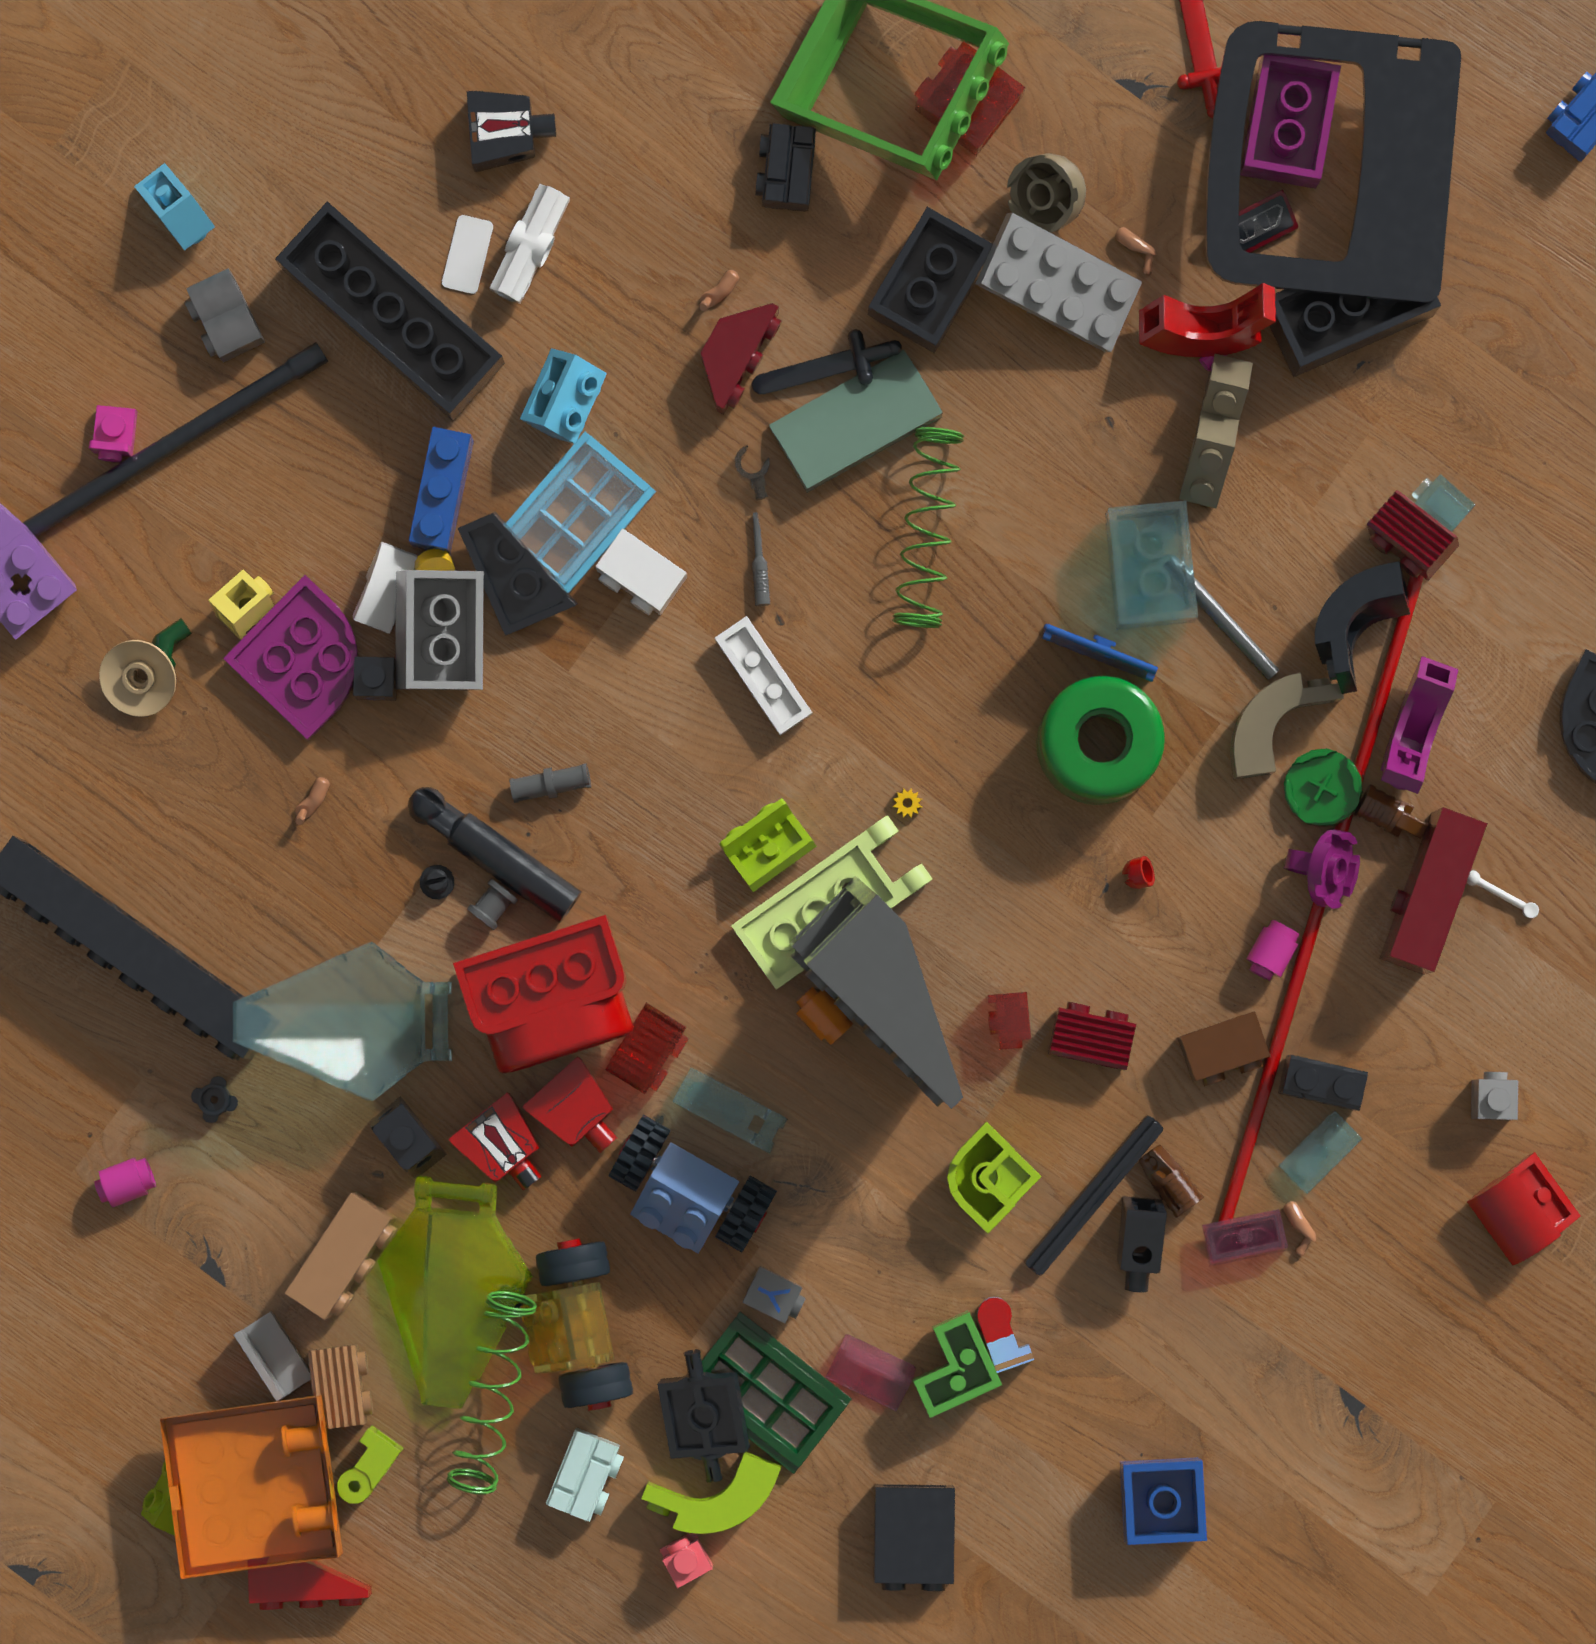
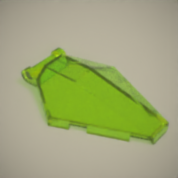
M418 1176L414 1186L415 1208L378 1259V1264L422 1404L461 1409L473 1388L468 1382H476V1380L480 1379L492 1356V1353L477 1351L475 1347L482 1346L495 1350L507 1327V1321L485 1316L483 1312L489 1311L500 1315H510L492 1309L486 1303L487 1295L495 1291H507L523 1295L533 1276L517 1249L514 1248L510 1238L506 1236L495 1215L496 1184L482 1183L481 1186L435 1182L432 1181L431 1177ZM432 1197L479 1202L480 1211L477 1213L432 1208ZM492 1299L499 1304L509 1307H515L519 1303L509 1299Z

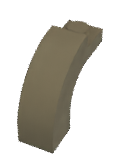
M1301 673L1283 677L1260 691L1247 704L1235 724L1230 746L1233 780L1271 775L1276 772L1272 737L1279 719L1286 712L1296 708L1340 702L1344 699V694L1341 693L1338 683L1331 684L1330 678H1321L1307 681L1308 688H1303Z

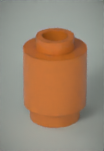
M811 987L796 1002L800 1009L795 1014L821 1041L825 1039L832 1045L853 1023L834 1004L837 1001L836 999L834 1000L825 990L823 992L821 990L817 991L814 987Z

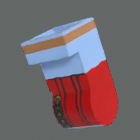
M999 1297L985 1299L980 1304L977 1315L996 1372L999 1373L1033 1361L1034 1358L1029 1344L1021 1347L1017 1345L1010 1325L1012 1312L1008 1303Z

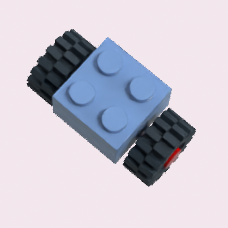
M643 1115L632 1134L625 1141L618 1154L619 1157L608 1175L610 1178L636 1192L651 1165H653L651 1168L653 1173L630 1215L639 1219L644 1226L656 1229L672 1238L679 1246L691 1249L699 1254L722 1211L727 1212L730 1209L715 1238L742 1253L753 1233L757 1232L765 1218L766 1210L777 1190L750 1175L737 1199L733 1202L734 1198L731 1196L739 1183L735 1178L670 1142L662 1157L659 1155L656 1158L671 1130Z

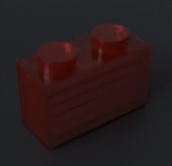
M646 1002L633 1023V1031L625 1036L605 1070L645 1095L650 1088L657 1092L669 1073L663 1069L670 1055L678 1058L689 1040L688 1037L683 1035L687 1027Z

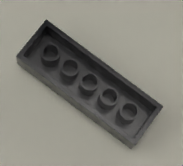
M328 201L275 258L279 267L452 421L455 420L505 364L500 353Z

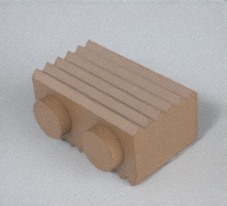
M358 1344L309 1350L308 1358L313 1396L322 1395L326 1429L366 1424L367 1415L373 1414L371 1391H363L362 1376L368 1375L366 1352H359Z

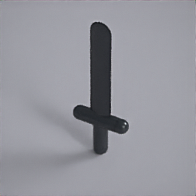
M853 329L848 334L849 350L759 374L753 379L752 388L758 394H768L855 369L858 381L863 385H868L873 381L870 362L898 355L902 350V345L897 340H891L890 342L887 341L866 347L862 332L858 329Z

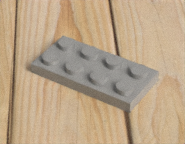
M1007 213L975 284L1104 352H1112L1142 281L1014 213Z

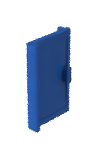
M1050 624L1044 625L1042 639L1153 682L1158 667L1111 649V646H1116L1115 642L1098 635H1094L1093 639L1096 642H1093Z

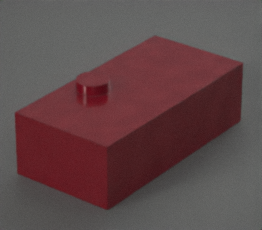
M1444 807L1431 813L1427 824L1428 827L1424 832L1404 891L1398 889L1393 898L1390 911L1394 912L1395 916L1379 959L1422 975L1435 972L1488 823Z

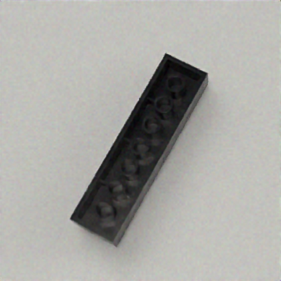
M12 836L0 852V895L14 902L18 898L26 903L22 908L25 913L40 923L43 922L48 925L51 921L58 927L54 931L56 935L72 946L80 947L81 944L85 945L90 949L86 954L87 957L105 969L112 970L115 967L122 973L118 979L137 992L139 990L143 993L145 989L154 995L150 1000L154 1005L169 1015L175 1016L177 1012L186 1018L183 1022L185 1027L201 1038H207L211 1035L218 1040L215 1048L230 1059L237 1061L241 1058L252 1060L279 1021L26 840Z

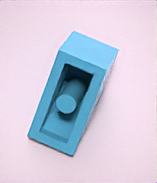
M165 163L134 186L184 251L191 245L202 241L207 233L215 228L190 192Z

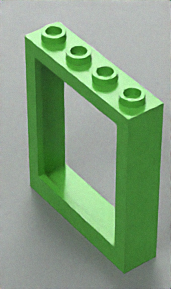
M825 0L770 103L787 120L805 127H814L819 133L938 180L942 170L949 166L953 156V149L960 136L964 135L971 123V115L978 102L986 96L989 89V81L996 68L1004 62L1009 42L997 27L927 0ZM867 4L978 48L922 156L811 111Z

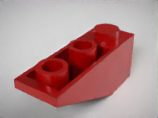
M269 1557L248 1559V1567L266 1565ZM317 1561L248 1569L249 1603H259L260 1610L282 1609L283 1602L299 1601V1608H316L323 1606V1600L336 1599L339 1600V1606H357L363 1604L362 1598H369L372 1594V1586Z

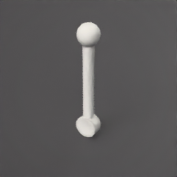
M1471 870L1467 884L1471 886L1478 885L1518 907L1527 918H1534L1538 915L1539 907L1535 903H1525L1481 879L1477 871Z

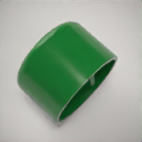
M1089 677L1066 687L1047 708L1037 732V756L1045 776L1063 795L1084 804H1111L1134 794L1155 773L1164 751L1165 732L1157 707L1139 687L1116 677ZM1097 717L1109 718L1116 721L1124 729L1126 744L1120 756L1113 761L1101 763L1094 762L1083 754L1078 743V733L1081 726L1088 720Z

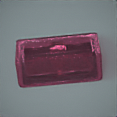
M1280 1209L1202 1225L1210 1267L1284 1252L1288 1249Z
M846 1334L825 1378L897 1411L912 1382L916 1367Z

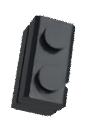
M772 123L769 127V135L761 134L759 157L766 158L765 173L757 172L755 195L763 196L762 207L803 212L809 211L816 128Z
M1286 1055L1278 1094L1330 1106H1338L1339 1108L1352 1111H1360L1368 1072L1300 1056Z

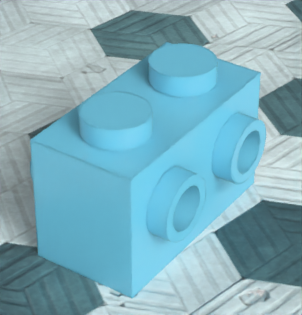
M551 348L520 420L552 438L576 444L580 433L585 427V422L595 399L600 393L607 373L575 354Z

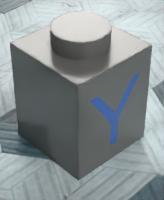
M760 1266L742 1303L786 1323L788 1316L794 1319L797 1318L806 1298L799 1295L802 1286Z

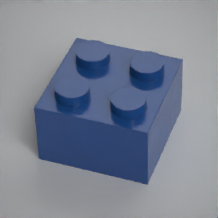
M1200 1458L1119 1461L1124 1542L1127 1545L1207 1541L1203 1461Z

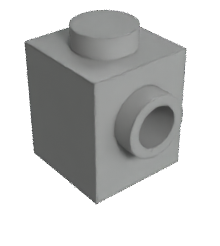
M1484 1072V1079L1472 1080L1471 1119L1518 1120V1080H1507L1508 1072Z

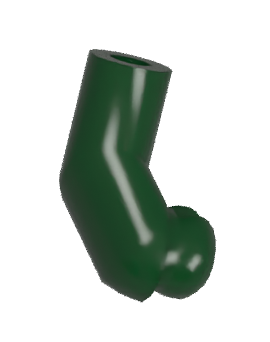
M180 618L157 633L152 640V644L160 648L168 656L175 669L176 663L172 658L173 648L176 644L190 636L192 632L184 620Z

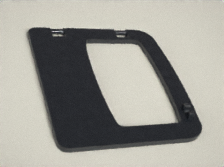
M1265 21L1247 22L1237 27L1229 36L1225 45L1209 149L1206 197V259L1212 272L1222 281L1235 285L1257 287L1265 283L1275 289L1420 304L1434 301L1440 294L1442 284L1461 68V51L1459 47L1447 40L1399 37V35L1303 25L1292 26ZM1278 34L1300 36L1299 48L1277 46ZM1398 46L1420 49L1419 61L1397 59ZM1263 55L1357 65L1362 71L1364 102L1361 166L1352 232L1346 258L1342 261L1333 262L1255 254L1244 251L1240 246L1239 183L1245 118L1256 61Z

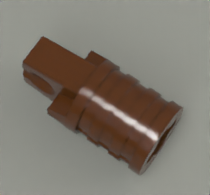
M1372 784L1365 790L1354 814L1359 818L1363 817L1365 820L1375 823L1378 827H1383L1384 831L1396 837H1399L1401 831L1404 830L1421 839L1428 827L1427 823L1410 815L1414 809L1413 805L1387 795L1384 791L1376 789V786Z
M1161 1145L1154 1147L1139 1159V1163L1153 1188L1160 1194L1161 1199L1166 1202L1167 1207L1171 1209L1175 1218L1182 1215L1204 1198L1202 1193L1197 1190L1196 1185L1192 1183L1191 1178L1186 1175L1182 1166Z

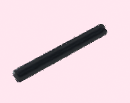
M1149 1115L1141 1120L1027 1256L1024 1263L1028 1268L1040 1276L1045 1273L1163 1132V1127L1157 1120Z

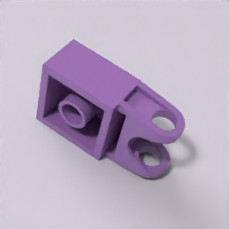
M0 503V622L16 640L72 595L77 588L75 583L28 527ZM19 573L22 578L27 574L30 577L27 582L29 588L21 591L20 588L14 590L12 588L14 584L12 576Z

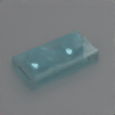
M1332 1111L1278 1167L1305 1194H1308L1362 1138L1336 1111Z

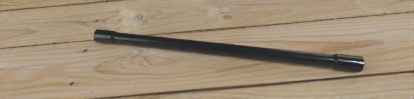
M317 342L313 343L287 359L283 365L27 519L23 524L28 527L35 537L41 535L294 380L303 378L328 362Z

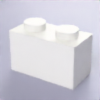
M623 528L596 565L597 572L602 574L598 579L602 584L618 593L620 588L633 596L630 602L647 615H650L652 611L661 615L687 579V573Z

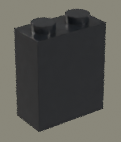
M875 1484L874 1583H882V1590L889 1591L906 1590V1584H922L921 1590L945 1591V1584H954V1485Z

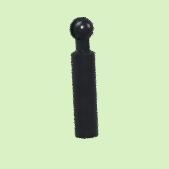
M421 787L415 790L409 798V814L417 823L429 825L448 839V845L557 922L561 923L580 897L582 891L473 814L468 813L465 815L446 802L444 796L437 789Z

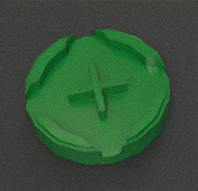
M1327 748L1311 750L1299 756L1288 770L1284 781L1285 799L1293 814L1304 823L1317 827L1336 826L1349 819L1358 808L1363 793L1362 779L1354 763L1342 753Z

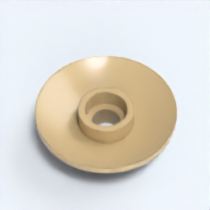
M129 640L119 643L105 655L100 666L99 679L105 697L115 708L128 715L138 717L153 715L162 710L174 695L176 688L174 667L168 656L160 648L149 642ZM137 669H142L146 672L147 680H142L137 676Z

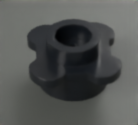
M213 1077L210 1084L202 1089H194L191 1094L192 1101L198 1104L199 1108L203 1111V1119L208 1123H215L221 1114L226 1111H234L238 1106V1099L229 1093L226 1088L227 1082L223 1077ZM213 1096L218 1097V1102L215 1104L211 1102Z

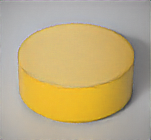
M440 549L424 551L415 560V570L455 571L451 555Z

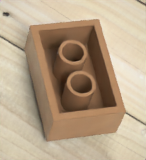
M350 1193L285 1294L324 1320L333 1315L337 1317L339 1314L342 1315L354 1297L349 1290L355 1281L358 1283L364 1282L376 1264L371 1259L377 1248L385 1249L398 1229L393 1226L397 1217L361 1193Z

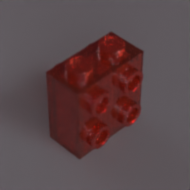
M962 42L957 50L951 46L938 63V66L942 68L933 80L927 77L914 94L918 98L915 110L935 126H938L977 50L965 42ZM997 67L989 81V89L986 96L978 102L971 115L970 126L966 133L960 136L958 143L977 157L1022 99L1026 87Z

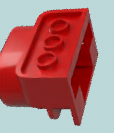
M606 915L453 963L471 1022L477 1030L487 1035L497 1070L502 1074L519 1071L622 1038L633 1031V1023L622 992L626 984V975L611 930V924Z

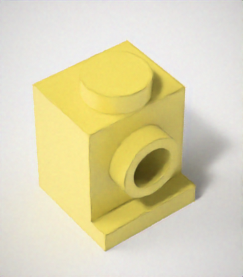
M242 570L208 601L216 617L242 640L246 632L274 607L270 598L274 593L261 577L257 576L253 579Z

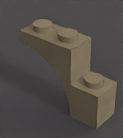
M1219 354L1214 355L1190 457L1180 489V500L1217 508L1235 449L1239 420L1249 390L1253 363Z

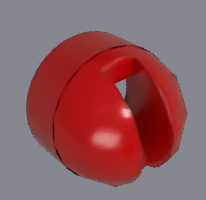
M1148 857L1134 858L1127 861L1124 865L1122 875L1128 874L1129 879L1125 881L1127 886L1132 889H1143L1154 885V869Z

